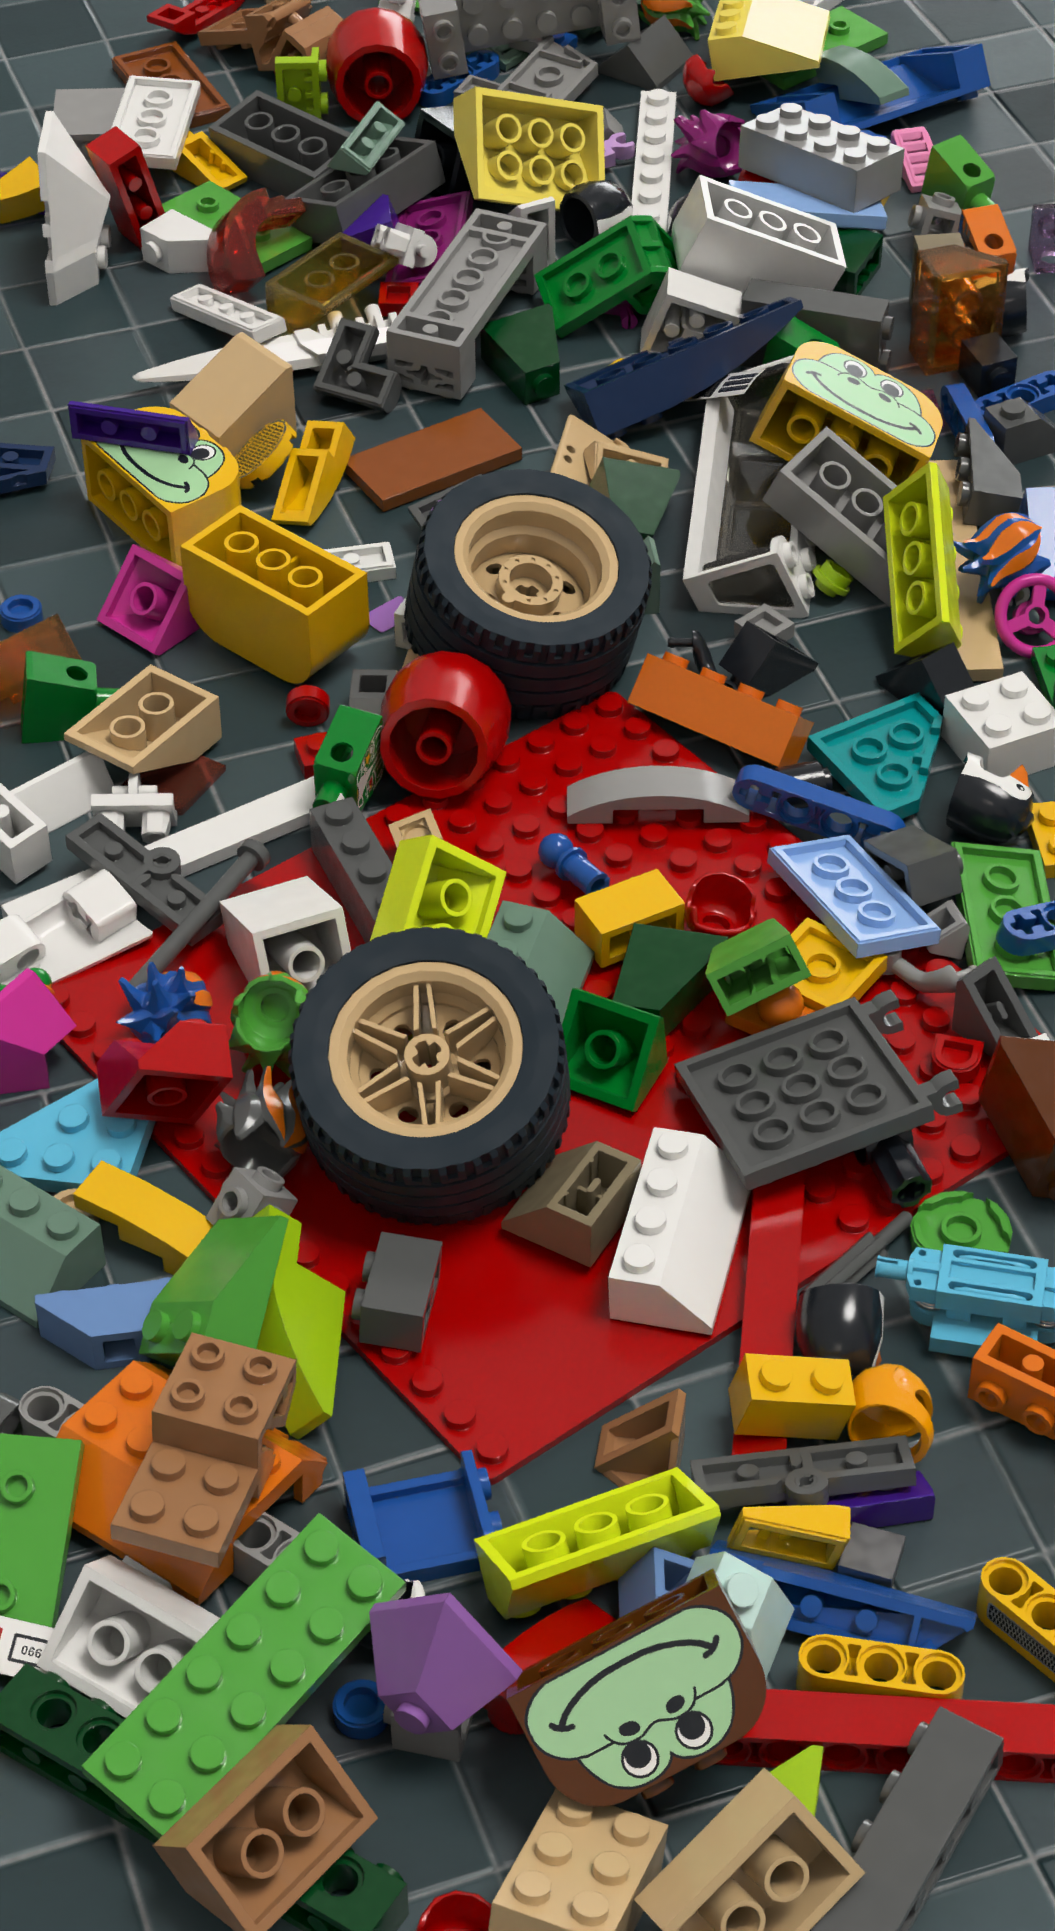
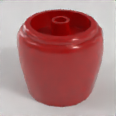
M378 7L355 11L339 22L328 40L325 59L327 60V76L330 88L350 117L361 122L376 101H379L401 120L412 112L425 87L429 58L424 38L410 19L395 10Z
M438 651L416 657L397 672L381 704L380 715L383 716V724L380 735V753L386 770L401 787L423 797L442 799L455 796L474 785L494 765L509 737L512 706L504 684L488 665L467 654Z

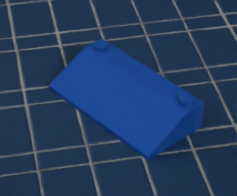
M982 43L925 47L882 61L884 65L909 88L910 94L888 103L877 105L842 100L839 97L838 85L815 83L751 104L750 109L754 115L758 116L780 108L782 104L796 103L801 105L803 110L814 114L827 115L831 117L832 121L842 125H853L861 130L956 97L958 101L975 98L978 96L977 90L989 87L991 84Z

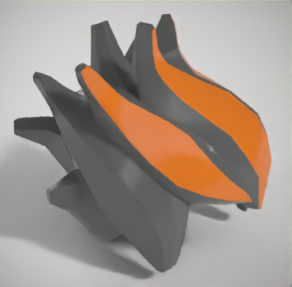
M266 1066L262 1073L260 1084L256 1089L254 1073L252 1070H247L237 1100L225 1092L219 1094L224 1103L219 1101L215 1106L218 1142L214 1146L220 1149L224 1159L234 1167L256 1170L259 1166H263L275 1171L283 1178L296 1166L301 1155L306 1153L308 1145L299 1111L294 1100L292 1081L290 1079L285 1085L283 1082H279L272 1087L271 1066Z

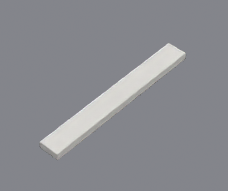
M314 776L144 847L149 851L158 847H168L175 850L180 855L181 875L183 877L237 855V849L246 839H254L264 844L309 825V809L313 808L312 804L315 800ZM92 868L2 904V917L5 918L9 915L17 914L22 919H25L63 896L65 891L97 872Z

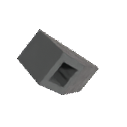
M968 418L964 433L958 432L954 444V457H959L955 471V481H960L957 505L962 506L964 524L982 526L994 516L1009 512L1018 513L1023 499L1021 474L976 419Z

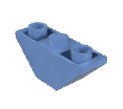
M171 1277L34 1295L40 1336L95 1370L125 1367L133 1360L149 1363L152 1358L138 1354L143 1338V1322L149 1314L152 1302L170 1281Z

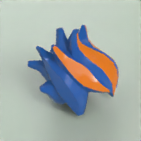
M1009 512L994 516L982 525L971 539L965 540L963 543L953 541L956 551L968 559L959 566L958 571L980 575L977 603L982 604L988 592L992 589L1005 588L1008 583L1019 576L1029 573H1042L1051 566L1048 558L1037 555L1041 542L1040 531L1042 527L1036 525L1027 515Z
M149 962L147 982L134 987L123 977L118 980L133 1011L117 1020L116 1023L129 1027L130 1031L143 1043L155 1044L180 1020L202 1019L207 1023H212L209 1011L212 1008L213 1002L209 991L206 990L205 982L196 973L185 971L182 966H180L178 972L167 971L160 973L154 962Z

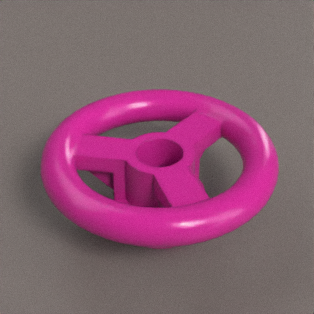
M1029 573L1015 578L1002 590L995 605L994 621L999 637L1010 650L1026 658H1031L1032 647L1055 644V621L1049 617V611L1045 606L1047 588L1055 593V578L1050 575ZM1033 586L1031 600L1020 603L1014 609L1012 619L1007 621V610L1012 598L1020 590ZM1031 609L1039 614L1037 624L1032 623L1029 619ZM1018 631L1023 635H1034L1044 631L1054 640L1045 645L1031 646L1018 640L1013 633Z

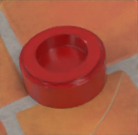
M302 685L288 693L286 698V715L293 723L312 727L322 724L329 717L330 698L323 689L312 685Z

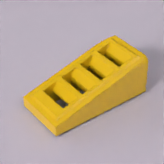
M841 1505L743 1507L727 1538V1548L834 1570L850 1540V1507ZM753 1527L760 1530H749V1528Z

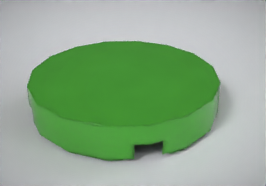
M950 1191L941 1192L922 1202L911 1221L909 1240L912 1252L916 1247L943 1251L944 1244L1009 1253L1013 1231L1009 1217L997 1203L986 1198V1202L973 1198L974 1193Z

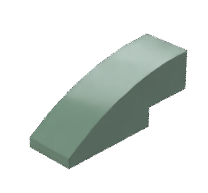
M839 45L823 51L820 68H815L818 83L838 85L839 97L842 100L882 105L910 95L909 88L893 71L870 54L854 47Z

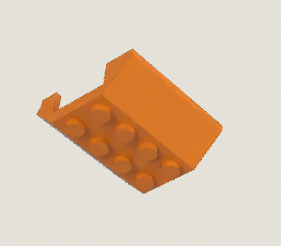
M133 1360L63 1423L56 1438L82 1440L85 1445L72 1528L122 1559L127 1555L168 1581L173 1591L199 1606L234 1572V1542L293 1484L294 1499L303 1503L322 1484L323 1472L328 1463L327 1458L299 1441L289 1440L287 1434L276 1428L273 1431L266 1430L262 1438V1445L274 1449L275 1460L272 1471L259 1498H251L219 1568L111 1539L110 1524L153 1441L152 1409L172 1372V1369H168L161 1364Z

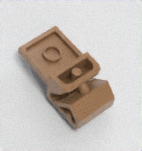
M273 0L260 8L240 9L197 33L201 46L216 45L217 50L233 47L236 44H241L242 49L253 48L258 70H273L275 74V57L311 56L312 47H319L320 60H325L328 40L339 22L344 19L329 6L309 16L312 9L310 5L312 0Z
M192 1332L152 1409L153 1441L110 1524L111 1539L219 1568L251 1498H259L272 1471L275 1460L274 1449L262 1445V1438L267 1429L273 1431L274 1428L283 1427L286 1424L296 1385V1359Z

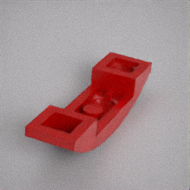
M195 0L183 8L167 3L148 14L147 22L181 34H198L197 32L233 14L245 0Z

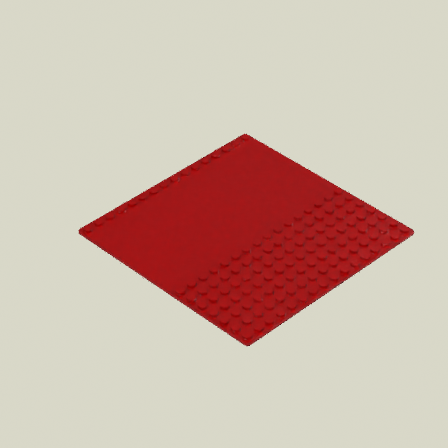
M614 691L606 692L599 698L593 699L589 705L584 704L580 709L572 710L505 745L494 765L463 793L442 799L418 796L414 793L366 818L392 864L397 847L388 825L431 808L444 841L506 871L492 924L502 901L505 900L549 910L575 934V899L586 894L570 880L564 881L556 875L555 869L549 868L541 862L538 854L539 844L545 836L561 833L572 841L574 847H580L586 852L587 860L608 875L610 878L609 886L658 869L686 903L690 887L696 879L706 873L724 872L741 878L756 894L755 920L752 927L774 918L792 934L807 917L825 925L767 862L769 848L803 842L774 818L749 810V822L704 823L703 809L613 810V823L567 824V786L587 777L607 771L639 766H679L717 773L634 705L628 703L619 693ZM312 847L240 884L229 897H236L308 876L343 907L351 950L361 944H366L313 853ZM685 920V921H684V930H686V931H691V930L687 927L686 920ZM223 924L192 947L187 944L164 972H178L180 966H182L185 971L196 973L205 982L206 990L209 991L213 1002L212 1008L209 1011L212 1024L227 1026L229 1041L233 1030L230 1019L233 1001L235 997L244 992L248 981L228 945ZM165 925L152 930L153 937L85 971L52 984V989L55 992L54 997L77 1025L59 1042L94 1079L98 1078L96 1063L114 1040L124 1038L138 1039L130 1031L129 1027L116 1023L117 1020L133 1011L118 980L123 977L129 982L172 934V931ZM926 946L902 950V958L921 971L930 972L947 965H951L956 972L962 970L946 956L930 953ZM594 959L582 990L613 1000L624 960L601 968ZM895 974L881 975L858 1002L863 1004L871 1001L876 995L890 989L899 999L900 1007L887 1012L885 1015L895 1012L903 1022L904 1030L882 1035L918 1085L930 1081L935 1076L931 1070V1055L936 1033L962 1037L952 1030L956 992L923 993L908 985ZM712 990L665 1037L668 1063L637 1111L632 1112L570 1090L571 1100L569 1101L570 1116L567 1118L568 1126L566 1132L562 1133V1143L560 1148L555 1150V1155L599 1141L641 1159L642 1168L654 1127L703 1134L719 1147L678 1081L674 1064L748 1037L751 1034L725 1023V1011L714 990ZM230 1050L233 1079L222 1092L237 1100L246 1075L241 1069L249 1054ZM983 1052L978 1075L967 1083L959 1084L960 1088L947 1093L954 1092L963 1105L962 1112L945 1116L940 1115L934 1110V1121L911 1130L914 1150L932 1180L931 1192L925 1195L918 1204L902 1208L897 1203H891L871 1166H862L853 1151L806 1169L798 1290L818 1277L867 1232H871L875 1236L902 1211H907L914 1216L918 1211V1207L925 1199L941 1192L954 1191L1009 1155L979 1101L978 1092L991 1061L990 1056ZM261 1064L251 1069L254 1073L256 1089L260 1084L263 1073ZM274 1065L271 1077L272 1087L279 1082H283L285 1085L291 1078ZM381 1071L373 1073L370 1080L380 1074ZM220 1095L195 1124L156 1121L151 1138L213 1203L220 1193L224 1181L229 1177L234 1168L233 1165L224 1159L220 1149L214 1146L218 1142L215 1106L219 1101L224 1103ZM463 1106L452 1117L457 1118L466 1114L469 1110L468 1107ZM406 1110L402 1111L398 1117L403 1122H413L417 1119ZM309 1142L306 1153L301 1155L296 1166L283 1177L285 1181L283 1186L298 1199L289 1216L302 1223L297 1263L345 1291L341 1336L460 1460L461 1451L472 1450L476 1467H486L490 1485L503 1480L742 1326L753 1189L748 1200L713 1333L708 1335L610 1319L608 1276L625 1222L593 1265L588 1267L501 1228L502 1220L521 1196L507 1203L508 1205L502 1208L498 1207L492 1210V1213L486 1216L476 1217L475 1220H462L456 1224L450 1225L448 1223L441 1224L440 1226H432V1224L414 1225V1223L398 1222L397 1219L391 1217L388 1219L380 1217V1214L376 1212L371 1213L366 1210L363 1204L352 1202L348 1194L343 1195L338 1190L337 1184L335 1182L332 1183L326 1177L325 1170H321L317 1158L310 1149ZM381 1232L443 1242L440 1280L421 1353L359 1342L360 1320L351 1318L356 1289H366L367 1282H362L367 1251L376 1252Z

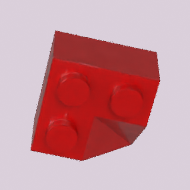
M202 1019L180 1020L155 1044L143 1043L136 1038L114 1040L96 1063L102 1116L195 1124L233 1079L227 1026L207 1023Z

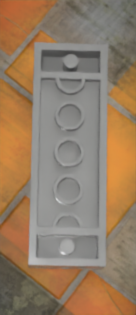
M418 0L426 50L434 80L468 74L465 52L600 26L607 46L641 39L636 0Z
M478 208L475 209L386 331L388 370L395 371L400 375L402 387L409 390H419L441 395L444 398L459 400L463 398L476 379L475 338L509 290L518 294L534 295L538 289L534 274L547 267V223Z

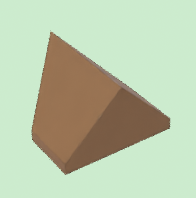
M678 1388L602 1425L594 1468L618 1487L676 1467L680 1469L685 1437L686 1393Z

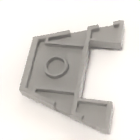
M553 35L509 44L511 48L531 54L502 84L470 74L453 92L455 98L476 86L574 101L598 76V63L569 45L563 48L554 42Z

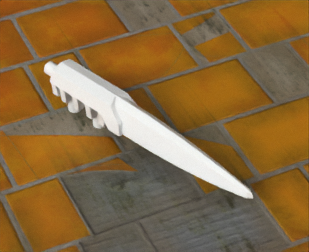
M370 304L364 310L368 323H364L363 317L355 318V321L375 326L379 330L380 335L369 359V362L387 359L386 331L397 317V313H388V320H383L379 306L377 304ZM332 311L327 315L331 330L326 329L325 323L318 324L317 332L310 328L295 330L294 334L273 337L259 344L292 365L293 371L309 368L319 372L341 317L343 318L340 311ZM221 349L159 365L138 372L132 377L137 382L191 381Z

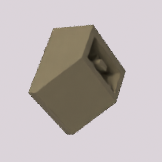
M599 1141L555 1155L552 1162L546 1164V1170L543 1175L537 1177L535 1184L526 1189L502 1220L501 1228L591 1267L625 1222L641 1171V1159Z

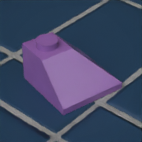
M450 1592L374 1603L369 1612L378 1697L394 1713L395 1721L403 1729L414 1735L453 1731L516 1682L523 1671Z

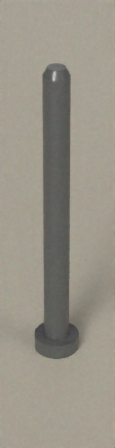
M246 839L237 849L238 859L133 976L129 981L131 985L136 987L147 982L149 962H154L158 971L163 973L220 908L219 901L228 899L252 871L264 869L270 862L271 857L269 851L262 843L254 839Z

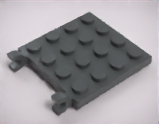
M891 989L876 995L871 1001L859 1004L857 999L853 997L674 1064L678 1081L747 1191L770 1184L775 1180L807 1168L818 1166L828 1160L863 1149L878 1141L934 1121V1110L940 1115L945 1116L963 1111L962 1102L954 1092L947 1094L960 1088L959 1081L951 1069L935 1075L930 1081L918 1085L882 1034H893L904 1030L903 1022L895 1012L885 1015L887 1012L900 1007L899 999Z

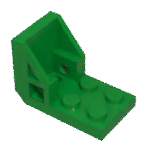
M630 215L534 274L544 305L549 303L552 306L555 331L562 339L624 300H627L639 314L648 315L668 268L678 270L673 240L651 215Z

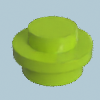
M826 559L822 565L818 564L813 569V574L817 578L814 583L823 593L830 597H835L836 594L846 596L849 593V585L853 581V577L838 563Z

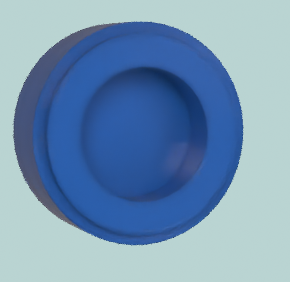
M30 595L9 597L0 605L2 626L13 633H27L37 629L43 622L41 602Z
M358 1679L350 1681L338 1689L333 1698L332 1706L334 1723L342 1734L353 1739H369L377 1736L387 1727L388 1724L383 1722L385 1703L378 1697L376 1682Z

